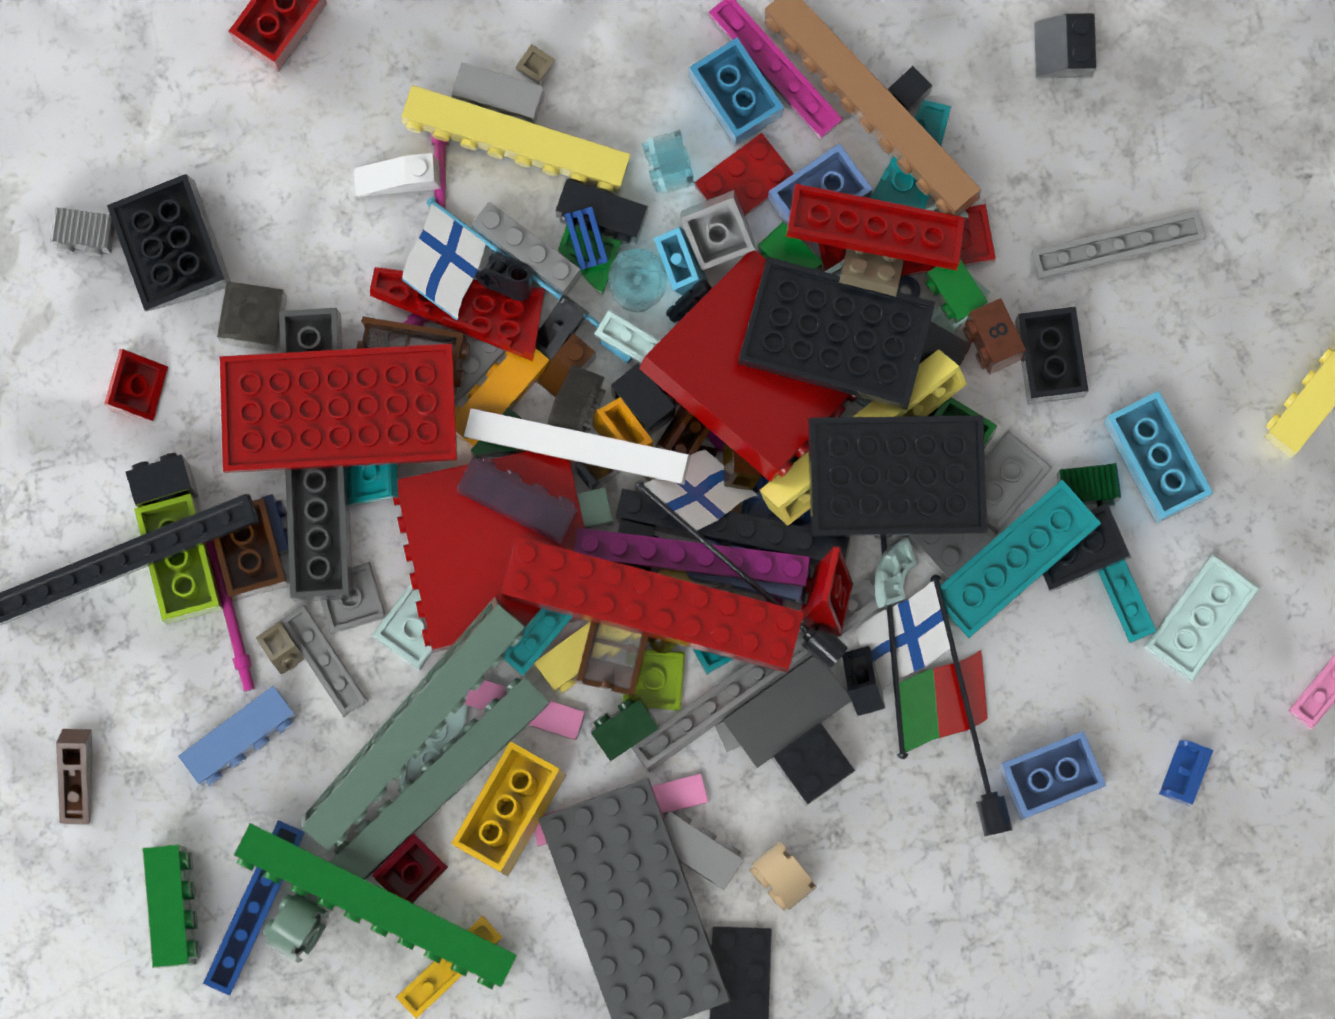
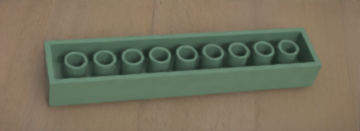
M494 597L302 816L301 828L328 851L333 845L339 847L349 835L347 833L348 828L353 823L358 825L368 813L366 810L368 805L372 801L377 803L388 790L386 786L392 778L395 781L398 780L406 771L407 766L405 764L411 756L417 758L427 746L425 744L426 739L431 734L436 736L446 725L444 720L451 711L455 714L466 701L464 696L470 689L476 691L485 680L483 675L489 667L495 669L505 657L503 655L504 650L509 645L514 647L525 634L522 632L525 628L522 620Z

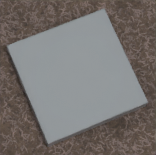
M370 562L352 567L353 599L321 601L331 635L382 620L386 617Z

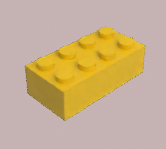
M510 741L451 844L508 877L537 828L539 818L545 814L566 774L558 767Z

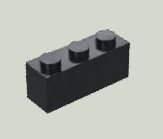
M566 179L555 209L556 217L560 218L559 221L567 225L565 214L593 206L601 235L605 233L614 236L613 239L621 241V244L629 245L630 242L637 244L648 214V206ZM583 215L587 230L593 232L589 215ZM573 218L575 226L576 224L579 225L578 218Z

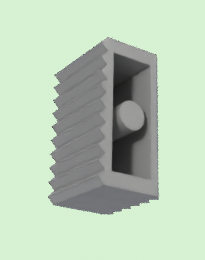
M55 208L50 242L53 246L57 247V251L63 253H74V249L85 250L86 255L102 257L103 253H111L115 227L110 214Z

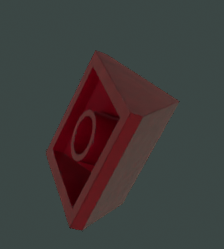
M413 833L373 873L372 877L388 892L414 903L448 866Z

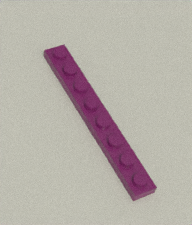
M578 528L574 552L625 565L743 579L702 543ZM713 545L754 581L806 587L809 556Z

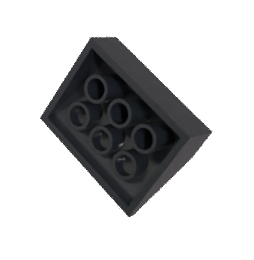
M187 174L107 205L145 312L207 296L232 286L196 183Z

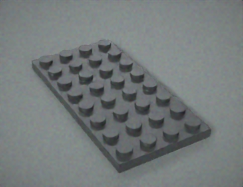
M649 777L539 818L540 826L611 1019H683L731 1001Z

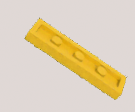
M483 915L467 929V931L494 944L503 938ZM441 959L440 963L433 961L396 996L398 1001L415 1019L462 976L450 969L452 963Z

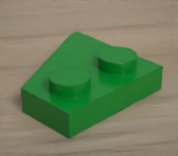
M566 225L558 252L580 268L569 228ZM575 226L585 262H589L581 229ZM588 230L595 258L599 259L601 257L594 232ZM601 235L609 262L582 269L581 276L599 294L603 295L620 250L621 241Z

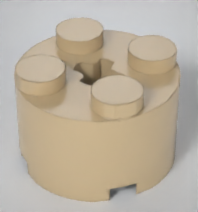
M780 841L752 864L754 867L749 870L765 889L767 887L771 888L767 893L783 911L787 908L789 910L817 888L806 871L793 856L788 854L786 847Z

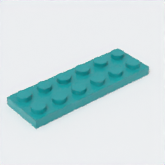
M1062 479L940 586L947 614L968 638H971L1101 525L1100 521Z

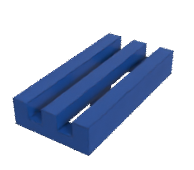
M593 206L565 214L580 269L609 262ZM586 214L590 218L601 257L599 259L595 258L583 216ZM575 217L578 218L589 262H585L573 220Z

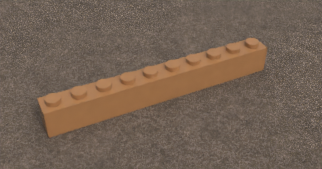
M774 0L765 8V24L772 33L776 34L778 32L782 36L786 48L793 54L797 52L803 59L804 67L811 74L815 72L822 79L821 84L830 94L834 92L841 99L840 104L847 113L851 114L853 112L859 118V124L866 133H873L880 148L886 154L891 153L898 160L897 165L906 175L910 173L917 180L916 185L925 195L930 194L936 200L935 205L941 213L960 216L980 199L981 188L803 0Z

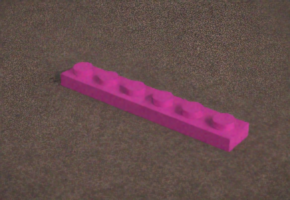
M723 0L709 11L711 19L731 41L735 38L739 39L764 78L820 140L842 122V118L736 0Z

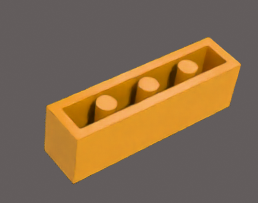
M535 349L533 361L506 351L505 355L507 357L500 365L496 362L486 373L488 379L481 386L477 384L471 389L467 395L469 400L462 408L459 405L455 408L456 435L468 446L473 448L479 441L464 437L470 409L500 415L508 407L513 409L540 378L550 362L539 350Z

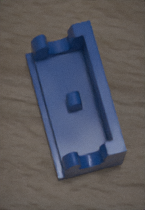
M1179 740L1159 795L1186 806L1193 805L1214 750L1188 740Z

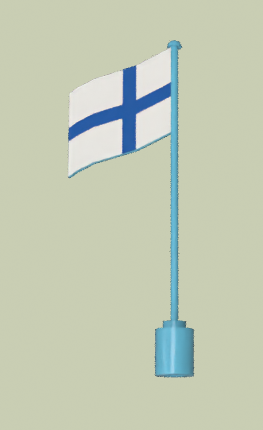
M430 197L427 200V206L430 209L424 229L407 258L402 280L448 315L458 320L462 299L478 272L485 245L494 252L502 253L511 259L513 258L435 201V197ZM532 273V280L560 300L562 294ZM590 315L587 316L586 320L598 328L600 322ZM600 341L603 347L626 364L633 360L604 341Z

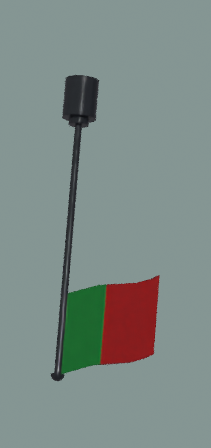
M874 535V538L881 540L882 555L887 550L886 538L892 537V535ZM892 604L886 607L899 754H897V757L904 760L908 757L907 752L931 740L964 732L970 728L954 663L926 670L899 683ZM981 650L959 661L975 726L988 719Z

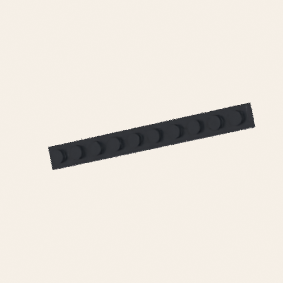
M243 494L0 592V625L258 523L259 519L251 495Z

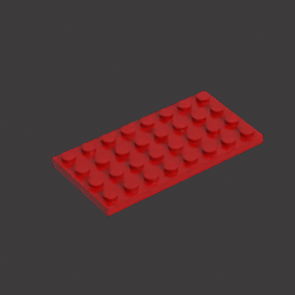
M452 344L219 356L224 473L458 461Z

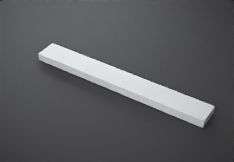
M472 408L470 409L464 437L682 485L685 483L691 456L688 454Z

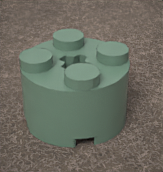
M287 894L279 905L281 911L275 920L271 919L267 923L262 934L267 937V945L299 963L303 960L299 956L303 952L309 954L319 941L326 927L322 924V920L324 917L329 919L330 913L299 894L294 896Z

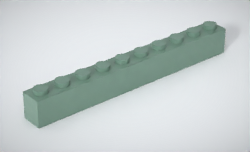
M518 677L515 678L505 688L508 693L500 701L494 698L483 709L486 714L479 721L473 718L462 729L465 734L458 741L452 738L441 749L444 754L436 762L430 759L419 770L422 775L415 782L409 779L400 787L398 792L401 795L394 802L388 799L378 808L379 816L373 822L367 819L356 829L355 832L358 836L349 843L345 840L334 850L337 856L330 863L366 880L413 833L531 723L550 702L526 677L521 681Z

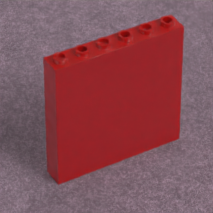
M754 250L748 252L644 357L639 369L767 480L772 482L778 475L783 478L794 465L791 461L795 456L801 459L809 450L808 418L840 417L846 410L843 405L848 400L853 403L858 397L737 364L766 263V259Z
M527 451L398 479V497L393 498L394 506L400 505L402 516L397 517L400 534H407L408 544L403 545L406 561H412L415 572L409 573L412 589H419L421 600L415 601L419 619L425 617L427 629L422 630L425 647L431 646L432 653L448 650L494 597L522 620L525 627L540 611L541 608L504 599L501 591L516 537L570 551L575 550L578 528L585 529L569 460ZM572 617L571 620H570L568 623L576 622V621H580V620H584V619H580V618H577V617Z

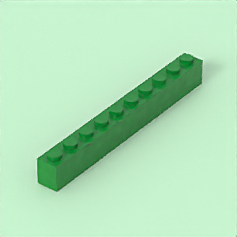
M249 823L234 853V856L239 858L237 864L251 871L256 866L266 871L263 877L277 884H280L283 879L292 884L291 891L303 897H306L309 892L319 897L318 904L332 911L337 906L346 911L344 917L360 924L362 919L372 923L370 930L384 937L390 932L399 937L397 943L411 950L416 945L426 950L423 956L437 963L444 959L452 963L451 970L465 977L469 971L479 976L477 983L492 990L495 985L502 987L517 957L516 954Z

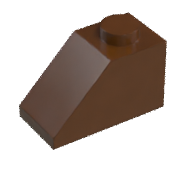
M573 333L553 356L537 383L559 401L596 359V352Z

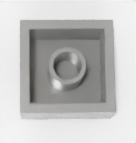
M734 190L681 211L680 220L701 271L755 250L754 237Z

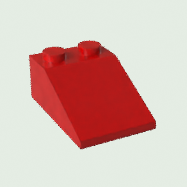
M833 547L816 565L813 577H809L807 581L806 593L809 594L807 604L803 603L801 611L804 612L802 621L808 628L812 624L816 627L819 624H823L835 636L842 635L853 587L851 576L839 547Z

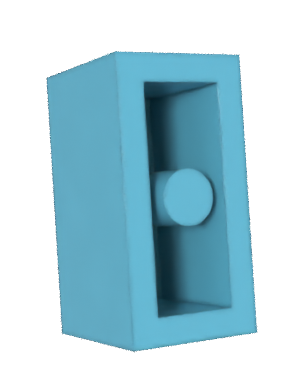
M678 227L654 238L673 291L683 296L689 289L692 290L698 281L707 280L704 270L701 271L684 229Z

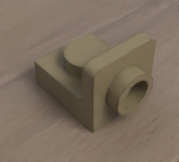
M280 621L256 637L267 657L280 674L294 669L298 663L305 659Z

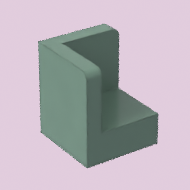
M606 488L577 494L584 527L588 528L606 523L607 526L613 525Z

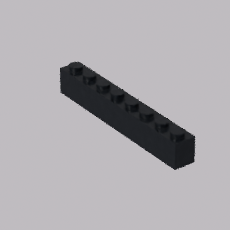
M622 488L616 512L618 523L622 519L655 527V531L696 539L646 494ZM731 511L717 522L697 531L705 539L719 542L724 546L732 547V545L753 550L809 556V564L817 565L833 547L841 549L846 563L851 544L850 537L848 536L811 537V528L792 524L787 526L783 522Z

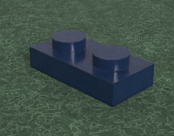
M273 494L263 496L261 498L265 500L278 552L281 556L289 554L288 528H284L282 517L286 516L282 500L277 501Z

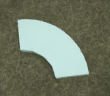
M908 537L890 545L880 558L875 574V596L878 608L905 600V577L909 570L917 565Z

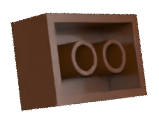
M264 498L252 500L259 519L258 523L214 540L228 597L232 601L289 586Z

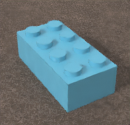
M1159 391L1106 417L1103 423L1156 524L1208 499L1213 494Z

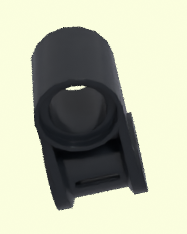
M493 252L489 256L487 265L476 273V278L483 287L506 295L513 300L523 301L532 294L531 267L502 253Z

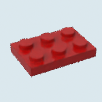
M760 133L696 180L694 186L705 201L734 190L746 217L768 200L771 189L794 175V173L763 133Z

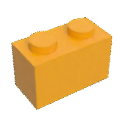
M621 397L596 410L593 428L599 436L652 447L653 440Z

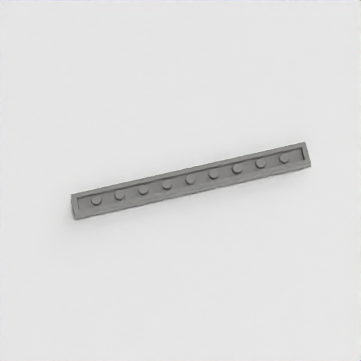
M868 578L852 588L842 634L878 609L875 587ZM799 629L788 673L813 656L802 646L804 631ZM748 663L662 724L657 731L631 748L650 773L788 673Z

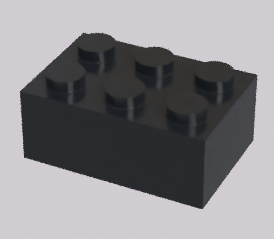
M1076 306L1018 314L1015 320L1016 330L1026 349L1021 358L1027 405L1084 398L1089 390Z

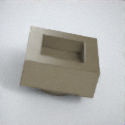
M531 44L516 65V70L540 85L555 64V59Z

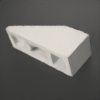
M433 153L407 155L354 168L356 197L441 189L439 160Z

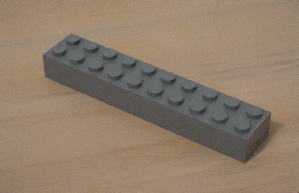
M337 307L279 311L281 353L343 350L341 314ZM348 466L285 470L290 598L294 602L353 599Z

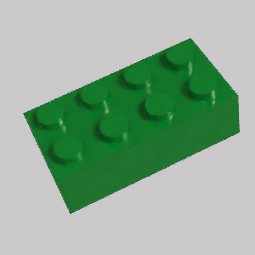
M179 844L143 848L152 968L163 969L196 965V958H200V944L198 940H194L193 929L198 928L196 911L191 909V899H195L194 882H190L188 870L193 869L192 854L187 852L186 847Z

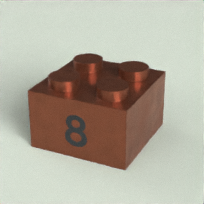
M1001 298L969 312L963 332L967 341L970 344L974 343L978 351L975 356L982 370L986 368L990 375L1021 360L1026 349Z

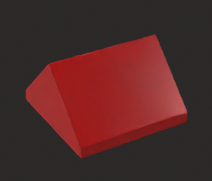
M119 349L104 402L105 406L112 412L153 421L168 366L125 349Z

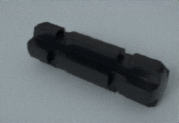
M707 280L698 281L692 290L689 289L675 302V305L667 309L666 315L670 318V321L674 323L680 321L712 289Z

